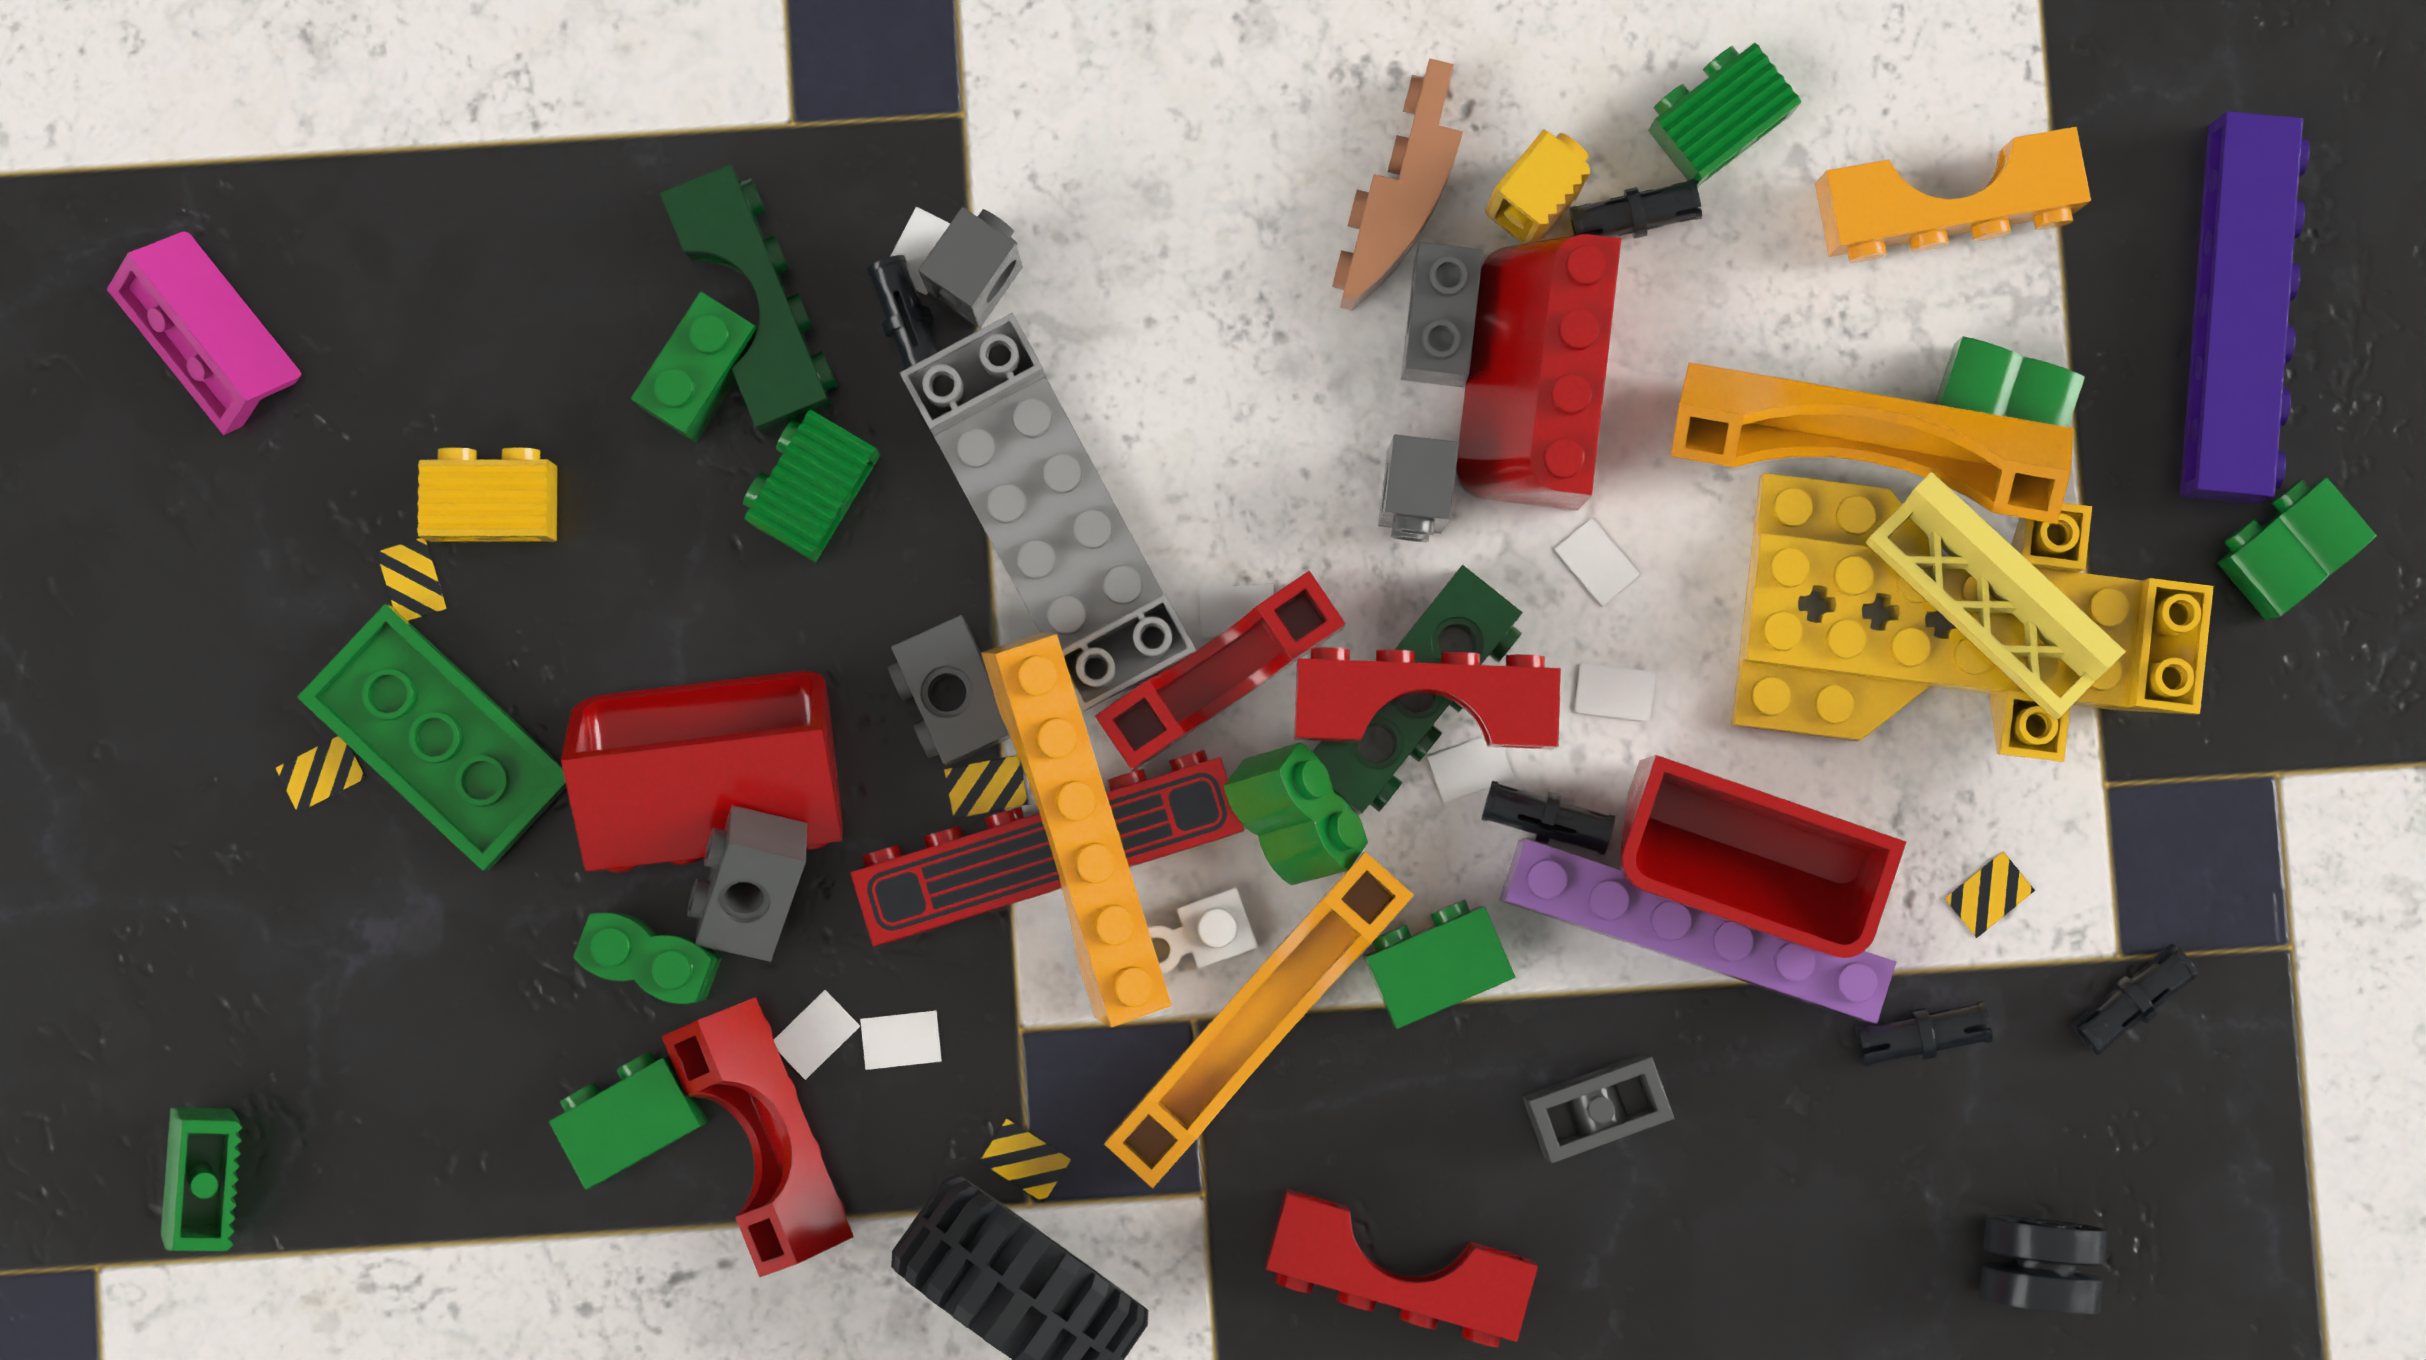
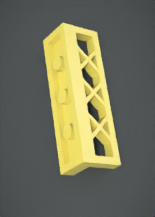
M1933 472L1927 475L1914 488L1906 501L1865 542L2055 721L2126 652ZM1910 518L1929 536L1930 556H1907L1889 537ZM1941 548L1951 557H1942ZM1922 569H1931V577ZM1942 569H1965L1977 581L1978 601H1955L1943 590ZM1989 592H1990L1998 601H1990V600H1989ZM1969 613H1978L1979 622ZM1990 613H2012L2024 624L2025 646L2002 645L1991 634ZM2037 637L2047 646H2038ZM2017 658H2026L2027 667ZM2038 658H2061L2080 678L2059 698L2040 680Z

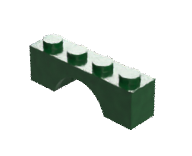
M729 164L660 192L681 247L692 263L718 264L731 268L749 280L756 292L760 314L758 330L751 347L731 368L755 427L765 436L786 427L794 417L804 420L806 413L810 409L818 414L833 408L827 390L837 387L835 377L824 352L821 351L812 355L803 332L814 327L800 294L797 293L788 297L782 283L780 274L790 269L776 236L773 235L764 239L756 216L766 213V210L752 177L741 181L732 165Z

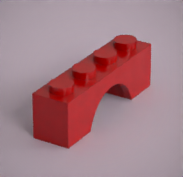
M1307 571L1257 605L1238 622L1199 648L1196 652L1162 673L1148 679L1096 714L1095 717L1131 771H1135L1298 661V658H1302L1311 652V648L1320 646L1342 631L1346 623L1312 573Z
M1314 647L1311 648V659L1298 658L1296 665L1294 740L1359 742L1371 719L1383 706L1399 697L1426 693L1445 697L1463 707L1476 721L1487 747L1552 750L1559 747L1561 668L1545 667V656L1506 655V666L1480 665V654L1443 652L1441 653V664L1415 663V652L1408 650H1376V661L1350 660V649Z
M755 997L661 1036L685 1096L704 1098L724 1107L737 1119L750 1141L755 1163L754 1183L747 1202L735 1218L759 1277L797 1265L853 1238L844 1205L833 1187L821 1157L819 1144L811 1133L797 1099L795 1085L788 1077L773 1040L770 1024L764 1017L757 998Z
M1290 1189L1285 1190L1265 1260L1266 1270L1277 1273L1274 1283L1304 1293H1312L1314 1284L1338 1290V1302L1366 1311H1374L1376 1302L1401 1308L1399 1319L1424 1328L1436 1329L1438 1320L1463 1326L1461 1337L1491 1347H1498L1501 1338L1515 1342L1518 1341L1538 1265L1532 1259L1469 1242L1454 1261L1438 1271L1418 1276L1395 1274L1379 1267L1362 1252L1355 1241L1348 1206Z

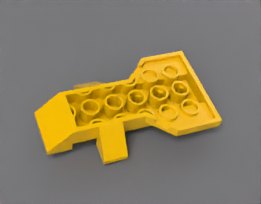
M1769 473L1760 475L1731 726L1860 741L1927 688L1934 687L1989 694L1998 755L2054 762L2065 761L2070 708L2055 721L1953 624L1952 629L1944 631L1941 638L1935 637V627H1927L1925 617L1938 610L1865 543L1902 505L1891 489ZM2063 503L2058 524L2019 518L2011 545L2126 651L2073 705L2120 711L2200 714L2213 586L2153 578L2135 580L2079 573L2086 568L2092 506ZM1910 518L1889 537L1907 556H1930L1929 537ZM1922 569L1931 577V569ZM1942 569L1943 590L1955 601H1978L1977 581L1965 569ZM1812 590L1820 594L1819 600L1825 601L1827 605V612L1818 615L1815 623L1807 620L1808 611H1799L1798 600L1809 596ZM1989 592V600H1990V601H1998V600ZM1876 598L1883 602L1882 608H1888L1890 615L1889 621L1881 623L1878 631L1870 628L1872 619H1863L1862 607L1873 604ZM1969 613L1979 622L1978 613ZM1990 613L1991 634L2002 645L2025 646L2024 624L2012 613ZM2037 637L2038 646H2047ZM2017 658L2027 667L2026 658ZM2038 658L2040 680L2059 698L2080 678L2061 658Z

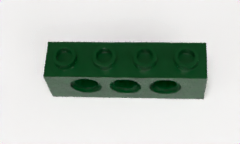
M1462 565L1394 650L1414 651L1415 663L1441 664V652L1438 647L1439 636L1446 629L1458 628L1465 631L1471 638L1472 653L1480 654V665L1488 656L1499 663L1522 634L1513 625L1523 612ZM1434 694L1431 706L1423 712L1407 710L1401 704L1399 698L1383 706L1376 712L1367 728L1381 727L1393 739V752L1383 762H1371L1364 758L1359 751L1358 742L1321 741L1313 750V753L1327 769L1334 793L1342 797L1356 813L1362 814L1369 805L1380 812L1403 783L1394 776V773L1409 755L1420 762L1443 733L1434 726V723L1449 705L1458 713L1463 707L1450 699Z

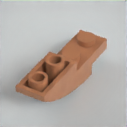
M1429 58L1425 76L1412 75L1403 108V112L1415 115L1409 138L1396 136L1387 171L1399 175V179L1396 180L1374 174L1369 192L1356 190L1348 227L1360 229L1354 253L1341 250L1332 285L1334 288L1344 290L1340 308L1354 310L1382 285L1419 239L1438 204L1448 181L1463 131L1439 126L1454 64Z

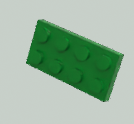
M384 604L297 697L482 871H489L567 788L562 764L391 605Z

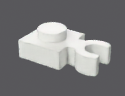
M1236 887L1176 909L1182 923L1180 928L1172 930L1160 925L1148 928L1151 939L1156 937L1162 938L1167 941L1170 947L1168 958L1163 962H1159L1162 974L1173 970L1180 962L1181 956L1190 952L1193 953L1198 969L1258 947Z

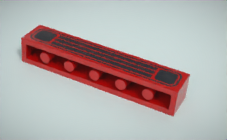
M1200 750L1169 760L1171 772L1147 780L1144 769H1140L1107 780L1110 791L1106 792L1129 868L1244 832L1242 823L1233 812L1225 794L1223 785L1227 782L1228 778L1221 757L1208 761L1205 750ZM1018 807L986 817L985 821L988 830L963 837L961 827L957 826L923 837L927 849L902 856L899 845L862 856L865 868L850 873L873 947L1062 889L1040 813L1025 818L1022 807Z

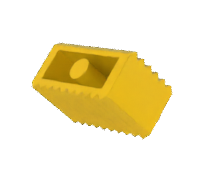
M1543 129L1495 186L1485 209V214L1519 243L1539 242L1545 238L1548 230L1553 228L1556 220L1561 219L1564 211L1569 209L1572 201H1576L1590 175V167L1586 162L1589 158L1588 153L1568 135L1559 133L1555 137Z
M441 448L438 449V460H419V500L417 503L419 509L417 515L419 537L430 542L557 541V465L548 459H540V450L533 448H504L501 450V460H477V450Z

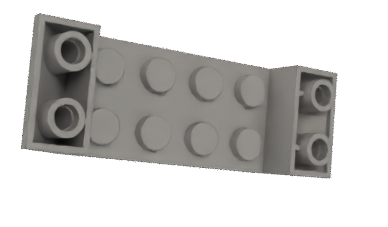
M1013 312L900 372L903 381L1039 632L1057 634L1082 712L1196 652V648L1171 602L1161 590L1048 382L1044 369Z

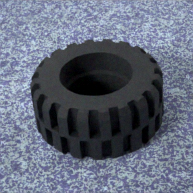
M958 1173L944 1178L892 1250L891 1268L898 1275L903 1277L911 1286L924 1294L958 1322L1012 1360H1124L1148 1326L1149 1310L1067 1249Z

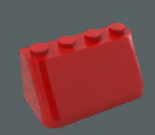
M1581 234L1500 248L1491 253L1484 261L1480 274L1470 370L1465 385L1456 463L1457 478L1461 486L1469 494L1487 500L1577 511L1592 496L1622 238Z
M795 671L602 694L581 701L571 711L561 764L585 872L605 869L610 872H625L638 865L663 862L685 865L705 858L711 831L713 828L724 830L731 806L807 823V850L817 849L831 842L842 841L843 820L826 681L818 673Z
M1654 755L1639 760L1628 792L1620 850V867L1626 880L1641 891L1831 957L1850 958L1863 953L1875 938L1907 842Z

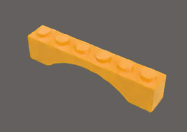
M1688 362L1670 456L1728 467H1738L1758 461L1789 457H1834L1876 463L1902 469L1922 477H1926L1933 472L1949 488L1969 497L1992 513L2058 524L2071 474L2074 428Z
M1039 633L981 652L1000 715L1025 771L1049 840L1067 906L1076 959L1094 1017L1106 1025L1114 1027L1171 1007L1172 1004L1057 634Z
M1362 852L1349 871H1345L1112 1131L1106 1138L1104 1145L1153 1188L1194 1143L1265 1058L1331 985L1377 938L1411 900L1414 894L1367 852Z

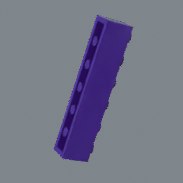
M2227 111L2208 125L2180 497L2256 504L2275 497V489L2281 487L2285 477V453L2278 451L2280 426L2286 424L2291 406L2290 391L2288 388H2283L2285 364H2288L2293 356L2296 339L2294 327L2288 325L2289 302L2295 299L2300 284V267L2298 263H2292L2294 239L2300 236L2305 219L2304 203L2297 200L2299 177H2302L2307 169L2310 154L2309 141L2302 138L2303 118Z

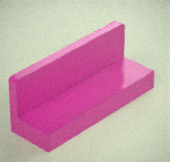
M180 232L127 253L107 291L223 435L243 427L262 398L297 382L301 376L300 370L188 232Z

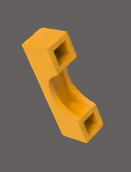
M2077 127L2014 137L1999 151L1995 171L1986 188L1964 198L1942 199L1916 190L1899 175L1889 159L1826 170L1815 183L1828 256L1848 254L1850 263L1881 258L1887 255L1886 247L1910 243L1912 252L1940 248L1949 244L1948 236L1972 232L1973 241L1999 238L2011 233L2010 225L2034 221L2035 230L2061 227L2072 223V214L2077 213L2091 202Z

